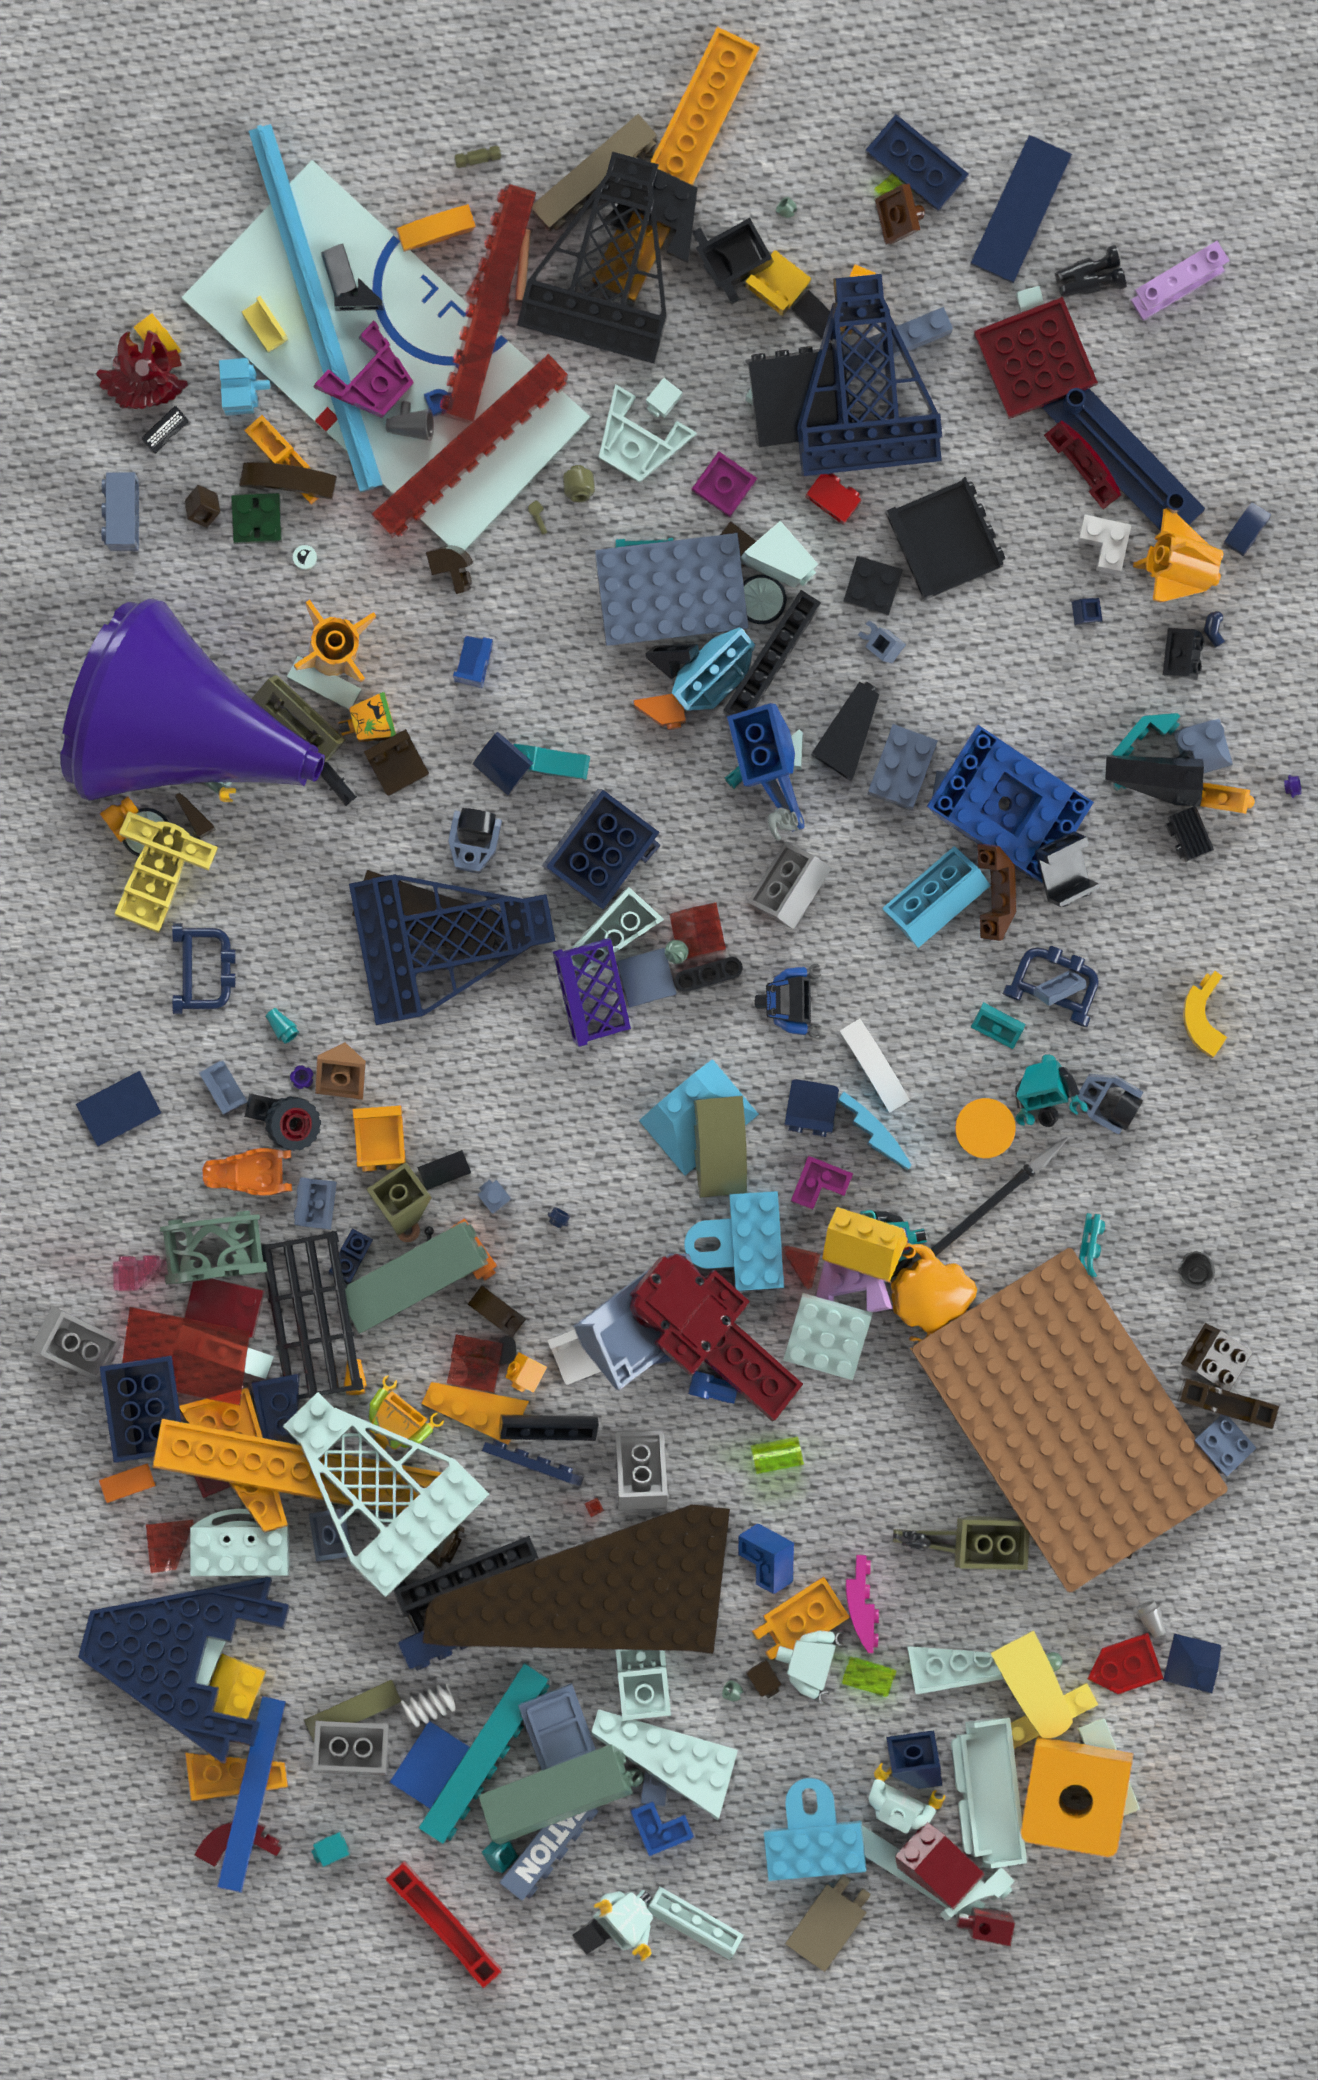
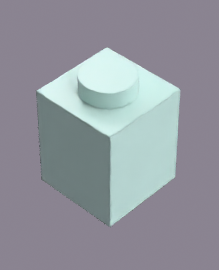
M663 378L646 399L647 410L657 418L659 415L665 418L681 399L682 391Z

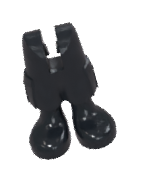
M1109 246L1106 250V255L1098 261L1094 262L1089 257L1054 273L1057 282L1073 278L1076 280V282L1059 287L1060 295L1066 297L1099 292L1103 285H1114L1119 289L1126 288L1127 282L1122 268L1115 269L1101 276L1095 274L1105 269L1120 267V258L1116 246Z

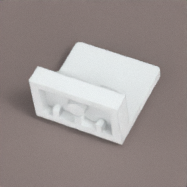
M575 1329L547 1340L566 1385L601 1372L582 1348Z

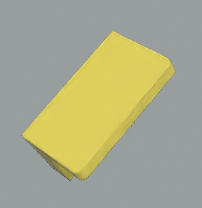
M258 296L256 298L257 302L243 310L242 314L269 353L286 342L288 338L262 297Z

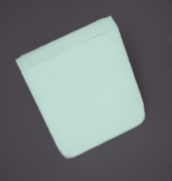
M1040 286L1016 293L1021 313L1044 304Z

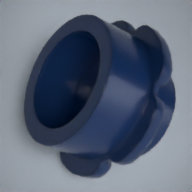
M554 1207L551 1213L548 1212L549 1222L555 1227L562 1228V1226L569 1225L570 1215L565 1211Z

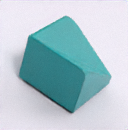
M492 1841L482 1851L491 1869L504 1873L518 1858L510 1841L500 1845Z

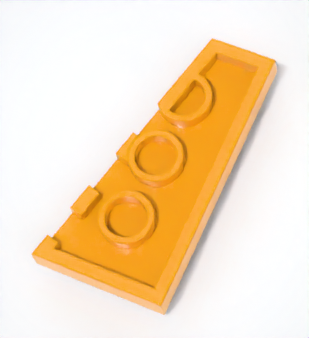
M431 1382L421 1404L509 1445L511 1440L500 1439V1415H523L529 1401Z
M185 1753L192 1802L239 1795L247 1759L227 1757L225 1764H223L211 1755ZM272 1761L266 1791L288 1788L285 1763Z

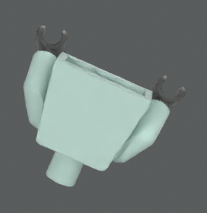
M815 1631L803 1635L800 1640H796L793 1650L779 1646L776 1660L789 1664L787 1674L790 1675L789 1679L792 1685L800 1694L812 1698L822 1705L825 1702L821 1701V1695L824 1693L830 1694L824 1689L835 1645L842 1646L844 1644L837 1640L838 1635L845 1634L842 1631Z

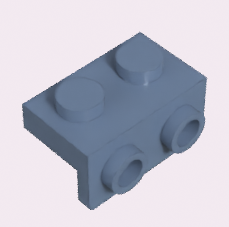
M300 1178L297 1186V1206L294 1210V1224L296 1226L331 1230L337 1182Z

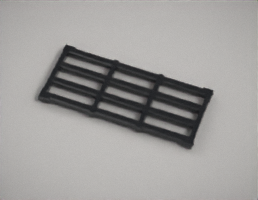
M337 1231L261 1245L263 1262H266L267 1272L265 1274L269 1292L268 1303L271 1304L277 1340L276 1350L279 1352L283 1376L292 1375L288 1348L300 1346L308 1393L300 1394L299 1400L312 1398L317 1392L323 1396L364 1389L363 1380L359 1374L353 1338L355 1333L354 1331L352 1332L345 1291L347 1286L344 1284L337 1244L339 1242ZM327 1239L335 1286L322 1288L315 1241ZM305 1243L313 1290L301 1292L293 1245ZM283 1247L291 1294L279 1296L271 1249ZM336 1291L343 1333L330 1336L323 1293ZM314 1295L320 1338L308 1339L302 1297ZM292 1299L299 1337L298 1342L287 1343L280 1305L282 1300ZM344 1338L351 1386L339 1388L331 1341ZM322 1342L330 1389L317 1391L310 1344Z

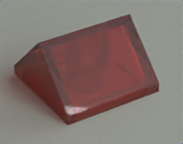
M788 1245L785 1246L782 1250L805 1289L812 1288L820 1254Z

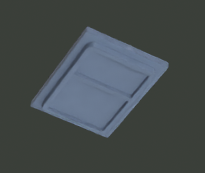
M572 1683L518 1705L541 1771L596 1750Z

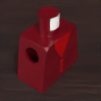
M972 1907L971 1915L958 1913L956 1928L967 1929L972 1939L1011 1947L1015 1921L1010 1912Z

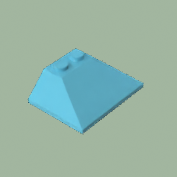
M712 1059L656 1104L639 1122L686 1176L696 1167L694 1150H696L694 1101L743 1095ZM743 1096L746 1126L759 1114Z

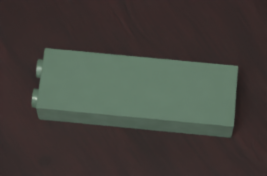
M466 1221L459 1223L347 1285L345 1291L349 1315L358 1333H363L486 1266L488 1264L486 1260L488 1258L487 1252L475 1240L477 1235L472 1225H467Z
M610 1744L480 1794L479 1799L492 1841L500 1845L633 1794L630 1787L633 1786V1781L629 1772L625 1770L624 1763H626V1758L623 1751Z

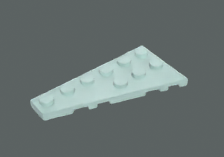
M598 1709L591 1735L607 1746L612 1744L621 1749L624 1755L629 1758V1761L635 1765L638 1764L657 1780L678 1794H682L691 1800L694 1805L699 1808L701 1807L716 1820H719L738 1750L637 1720H623L620 1715Z

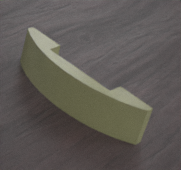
M391 1679L304 1719V1722L314 1742L316 1721L357 1723L400 1703L401 1699Z

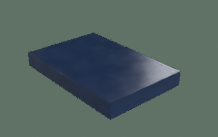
M140 1071L76 1104L97 1147L162 1114Z

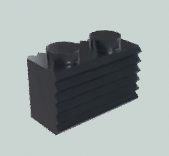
M1196 806L1167 818L1169 822L1166 823V827L1171 837L1175 835L1178 845H1175V849L1180 859L1184 858L1185 862H1188L1214 851Z

